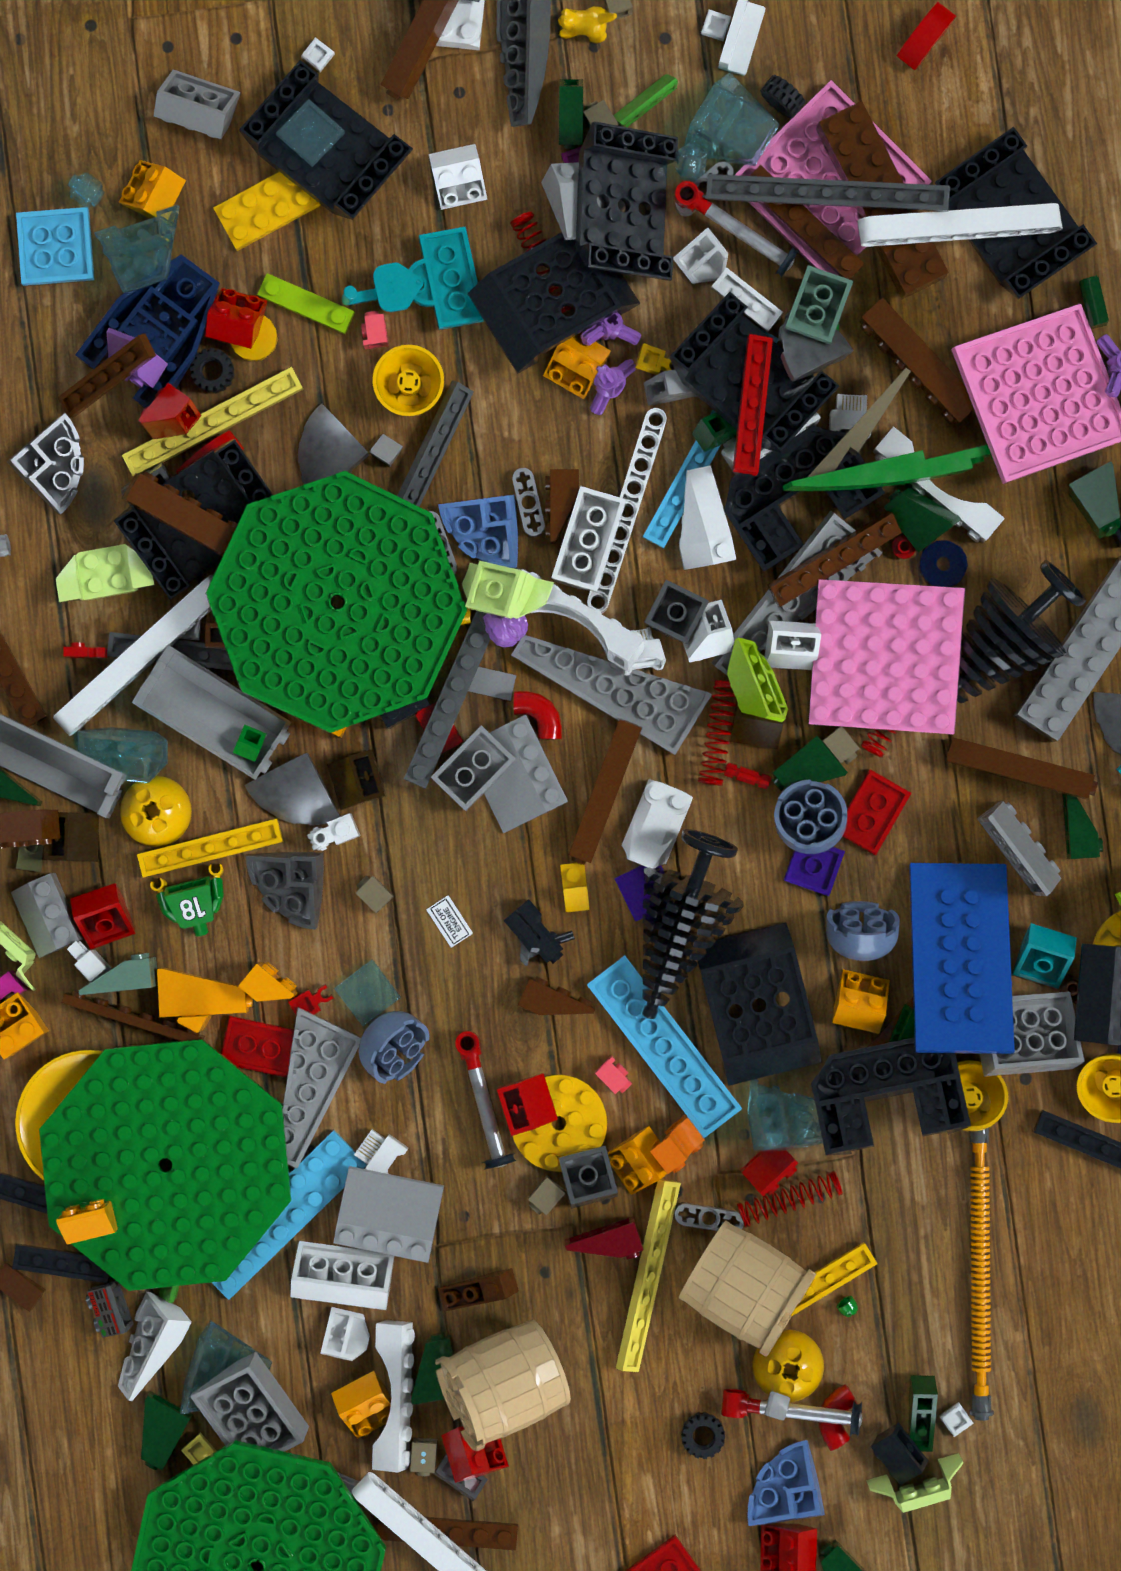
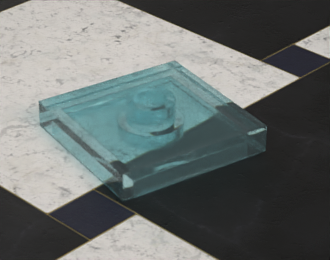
M308 99L277 131L276 135L313 167L344 135L345 130Z
M373 959L334 988L362 1026L366 1025L401 998L400 994Z

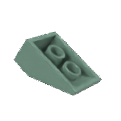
M808 265L785 329L831 344L853 281Z
M149 953L131 955V960L122 962L78 990L79 995L158 986L156 957H149Z

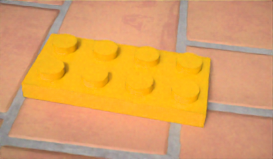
M278 172L213 207L235 249L239 251L318 208L320 203L282 173Z

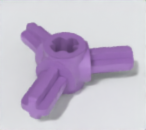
M616 312L582 333L580 337L582 344L590 346L599 339L614 340L616 337L637 345L641 334L623 325L621 315Z
M1105 334L1096 343L1109 359L1106 363L1108 364L1110 379L1105 393L1109 397L1116 398L1121 390V351L1109 335Z
M632 359L625 360L618 367L609 368L606 364L602 367L597 366L596 370L598 373L594 379L597 394L590 406L592 413L602 415L609 399L617 397L623 391L626 378L636 370Z

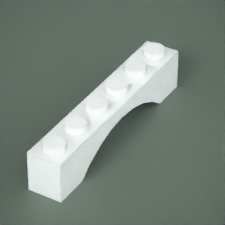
M893 426L874 449L873 453L876 454L875 459L879 461L913 453L914 448L912 441ZM930 480L911 483L913 490L958 515L961 521L955 525L957 527L963 526L968 531L967 535L977 543L979 541L984 543L1005 519L987 503H973L957 499L936 487Z
M530 572V573H529V574L532 575L533 577H535V578H537V579H541V577H540L539 575H537L536 573H534V572ZM553 584L546 605L531 612L555 613L579 622L599 640L608 660L628 672L644 651V639L638 632L634 630L629 631L622 627L621 623L616 619H609L603 616L598 609L584 605L574 595L569 596L565 594L555 584Z
M385 1320L376 1323L375 1348L387 1368L391 1383L392 1399L386 1426L380 1437L373 1444L372 1470L399 1473L408 1469L411 1463L409 1442L412 1437L410 1416L413 1411L411 1403V1391L413 1389L411 1368L414 1364L412 1343L415 1338L413 1322Z

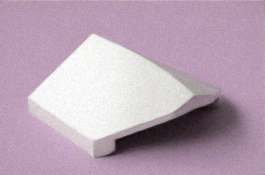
M707 228L673 257V260L692 284L709 282L718 279L726 269L728 252L711 230Z
M332 1307L320 1354L353 1361L365 1352L370 1335L364 1315Z

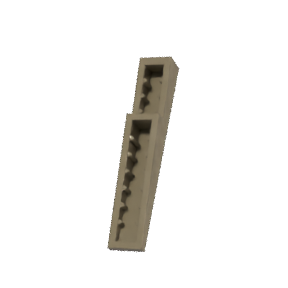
M904 369L808 477L835 471L847 451L855 456L857 455L911 372L909 369Z

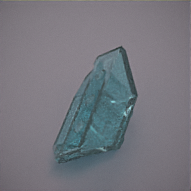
M115 727L77 732L78 751L127 774L126 781L149 783L168 764V740L157 732Z

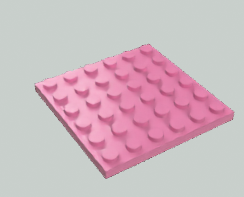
M831 80L735 175L750 176L761 164L773 177L841 180L816 128L819 121L855 103ZM873 122L903 183L930 185L932 181ZM749 202L797 251L799 250V253L813 267L838 275L763 202ZM804 205L856 256L866 248L861 246L857 223L861 218L855 207Z
M1081 304L975 339L951 349L1003 484L1121 442V406L1117 397H1109L1105 393L1110 378Z
M819 579L816 627H819L821 632L818 658L816 661H813L809 724L955 734L965 588Z

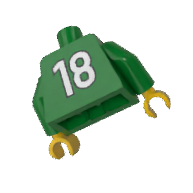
M210 864L208 870L213 879L207 876L167 887L166 880L160 878L161 887L158 889L155 882L151 881L150 887L157 892L156 898L161 913L173 923H178L182 929L193 927L194 934L197 937L206 935L209 932L206 923L214 920V914L220 910L224 897L223 879L220 878L224 873V869L221 864L218 873L212 872V865Z

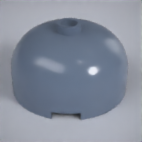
M811 780L796 782L787 787L778 798L774 811L776 831L781 840L789 848L804 854L825 852L835 846L845 832L847 825L846 803L842 795L828 783L826 785Z
M865 901L842 903L841 908L836 910L830 909L827 913L826 935L828 942L837 953L846 958L857 961L879 959L887 955L897 943L900 923L899 916L892 909L886 911L878 908V903ZM859 912L864 913L863 926L859 921Z
M391 1011L377 1017L366 1028L360 1040L359 1058L362 1066L380 1083L386 1084L387 1081L394 1078L399 1081L408 1075L424 1056L423 1053H420V1050L423 1048L425 1041H429L428 1028L416 1017L403 1011ZM396 1049L407 1058L413 1059L404 1065V1061L396 1054Z

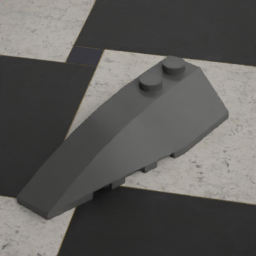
M497 0L496 35L497 42H501L502 46L500 61L505 65L506 75L503 76L504 85L509 90L507 105L511 127L531 124L539 102L548 59L551 0Z

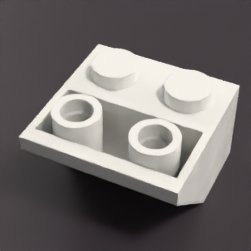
M475 144L429 154L441 210L487 200Z
M722 600L708 603L688 644L683 643L689 663L732 652L734 645L733 631Z
M769 620L765 658L771 668L812 670L813 661L817 660L821 640L819 627H816V623Z

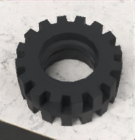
M772 75L760 90L764 100L787 118H793L805 104L802 94L791 83L789 84L787 80L782 79L780 76Z
M203 349L201 353L196 354L190 366L191 377L194 383L207 393H219L221 390H226V387L230 386L232 379H234L235 370L233 363L226 353L219 349ZM215 361L222 366V374L216 380H207L203 376V367L206 363Z
M703 1412V1414L695 1413L694 1416L691 1415L684 1422L681 1438L684 1448L690 1455H694L698 1459L699 1457L707 1459V1457L712 1458L721 1451L722 1446H724L725 1432L721 1422L714 1415H709L706 1412ZM700 1426L709 1427L713 1431L712 1441L707 1445L697 1444L693 1440V1432L696 1428Z

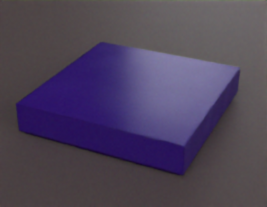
M835 847L818 854H804L794 850L783 881L830 896L845 851Z
M643 865L614 878L635 922L642 919L643 914L647 911V909L643 908V899H650L651 896L648 894L644 896V884L646 883L644 881V868L647 867ZM661 865L658 866V867H656V868H661V870H660V873H661V874H664V873H665Z

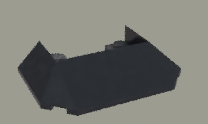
M811 426L795 436L780 453L772 451L761 458L759 472L756 476L738 473L731 478L724 512L763 572L779 564L804 545L779 507L802 491H784L783 485L791 481L807 478L846 435L845 432ZM847 451L835 471L866 463L859 452L855 456ZM882 487L825 491L843 520L864 509L885 494Z
M915 1037L832 1054L811 1083L826 1156L852 1154L851 1151L874 1147L865 1102L913 1093L923 1137L947 1132L949 1135L971 1126L955 1053H915Z

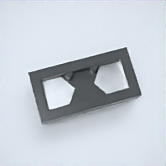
M445 1454L434 1473L472 1501L477 1498L488 1480L484 1476L455 1483L447 1454Z

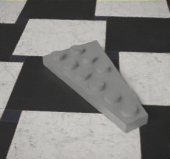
M298 1006L283 1101L288 1164L295 1168H298L361 1040V1037Z

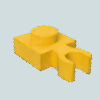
M643 343L635 368L658 375L660 370H671L669 364H672L670 359L664 358L666 351Z

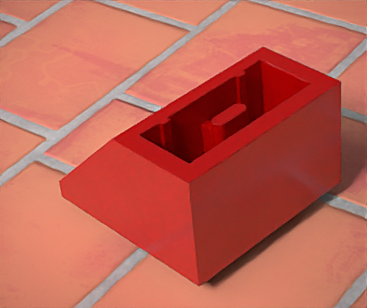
M221 288L207 313L205 337L251 349L259 335L268 300L255 295L239 293L233 289Z
M168 383L157 392L152 404L143 409L138 421L152 439H160L187 434L202 415L188 396Z
M544 1073L497 1087L511 1136L558 1120Z
M774 1137L740 1171L762 1196L766 1193L770 1196L779 1188L778 1182L782 1178L788 1179L797 1171L795 1166L798 1162Z
M463 1426L441 1435L455 1483L474 1479L509 1467L501 1438L486 1443L485 1448L479 1451H474L461 1434V1431L465 1430Z
M785 1523L761 1525L760 1571H816L817 1528Z

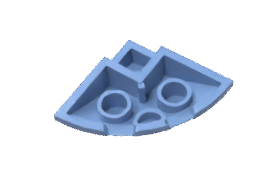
M515 495L438 504L447 532L453 535L459 543L458 547L467 555L487 563L509 568L517 567L518 526Z
M808 1441L797 1442L780 1450L776 1457L763 1466L756 1477L757 1482L753 1493L749 1496L748 1526L825 1515L817 1473Z

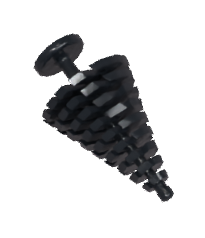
M1048 560L1041 563L1040 569L1051 585L1030 605L1026 604L1020 597L1018 598L1010 588L999 580L990 579L987 585L990 593L983 592L980 598L982 606L977 605L973 612L976 620L969 619L966 625L969 634L962 633L961 646L963 648H961L957 695L959 703L968 701V696L964 690L973 697L982 694L983 691L976 685L977 683L989 691L996 688L995 681L1004 684L1010 681L1009 675L1017 678L1024 674L1023 669L1032 671L1038 668L1037 662L1045 665L1052 661L1051 656L1060 658L1066 655V650L1060 640L1039 616L1061 595L1075 606H1082L1086 599L1075 584Z
M683 829L682 841L699 850L691 875H688L682 881L679 880L681 872L668 870L666 873L661 874V868H644V881L646 882L644 884V896L646 894L651 895L650 899H643V908L647 909L646 913L643 914V925L647 927L643 929V940L647 943L643 944V955L651 957L650 960L643 959V969L649 973V975L643 974V985L652 990L643 989V999L647 1001V1004L644 1006L642 1014L648 1019H655L658 1013V1006H665L670 999L664 994L673 995L679 989L674 982L684 983L688 978L687 974L682 973V969L686 972L693 971L697 966L695 960L703 959L707 954L706 949L711 948L716 942L713 935L719 937L726 928L719 926L720 922L723 923L722 926L730 924L735 918L734 913L740 912L744 907V903L739 897L734 901L730 900L732 893L723 888L717 893H713L716 885L704 881L713 855L722 858H733L738 851L734 844L717 836L697 830Z

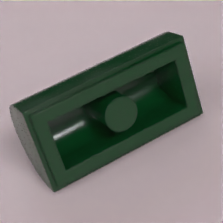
M1096 275L1080 280V290L1090 328L1107 326L1109 318L1099 276L1097 277Z

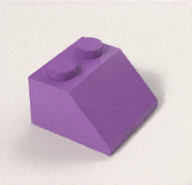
M108 328V357L115 354L133 340L134 337ZM156 354L154 358L124 381L130 380L139 387L146 385L153 388L168 363Z

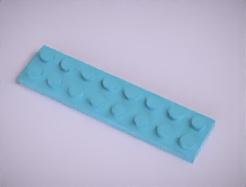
M625 955L587 984L704 1138L742 1110V1107L664 1006H658V1013L655 1019H648L643 1016L642 1012L647 1004V1001L643 999V989H651L643 985V978Z
M335 1130L299 1164L298 1168H294L289 1173L292 1200L229 1278L226 1281L212 1282L228 1300L345 1187L349 1166L362 1169L367 1166L365 1162L354 1155L356 1151Z

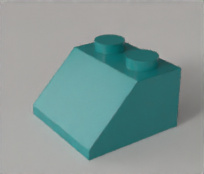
M1031 923L1022 940L1012 975L1059 989L1075 958L1077 937Z

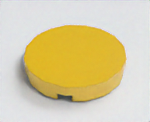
M264 316L259 335L251 349L231 344L235 353L244 360L252 362L261 361L275 350L278 341L277 330L272 321Z

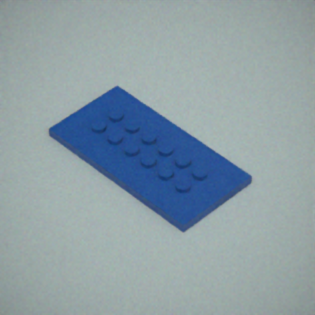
M910 863L915 1053L1013 1054L1015 1048L1007 865Z

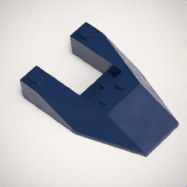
M180 254L118 297L75 356L94 370L109 358L107 345L108 328L134 338L146 333L154 352L168 363L153 388L143 385L133 397L143 408L150 406L155 400L157 392L168 383L177 388L194 360L206 327L207 313L216 298L220 283Z

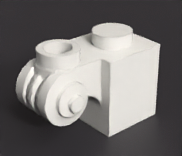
M349 813L327 822L328 827L313 828L310 834L307 835L312 844V849L323 851L327 849L326 847L329 843L335 841L336 845H340L359 837L360 833L352 814Z

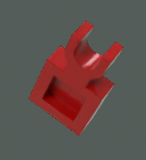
M74 642L70 643V647H63V657L108 658V649L105 647L89 648L85 647V643Z
M324 984L319 987L313 995L307 989L288 1000L295 1015L297 1013V1006L312 1014H316L321 1011L319 1003H325L334 999L332 994L328 997H322L321 992L327 988V985Z

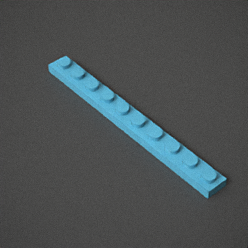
M760 329V330L763 331L768 337L773 338V341H774L775 343L778 342V338H777V337H775V336L769 334L768 332H766V331ZM697 440L695 441L644 533V539L664 549L684 512L687 470L709 466L720 446L704 452Z

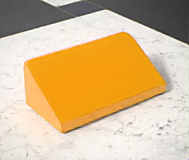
M212 1015L182 1016L178 1018L177 1022L198 1033L205 1030Z

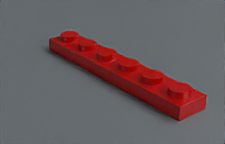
M749 334L747 337L732 472L754 476L759 472L773 338L753 334Z

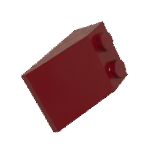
M633 1216L565 1239L567 1251L617 1258L626 1256L627 1260L638 1257L640 1251L644 1250Z

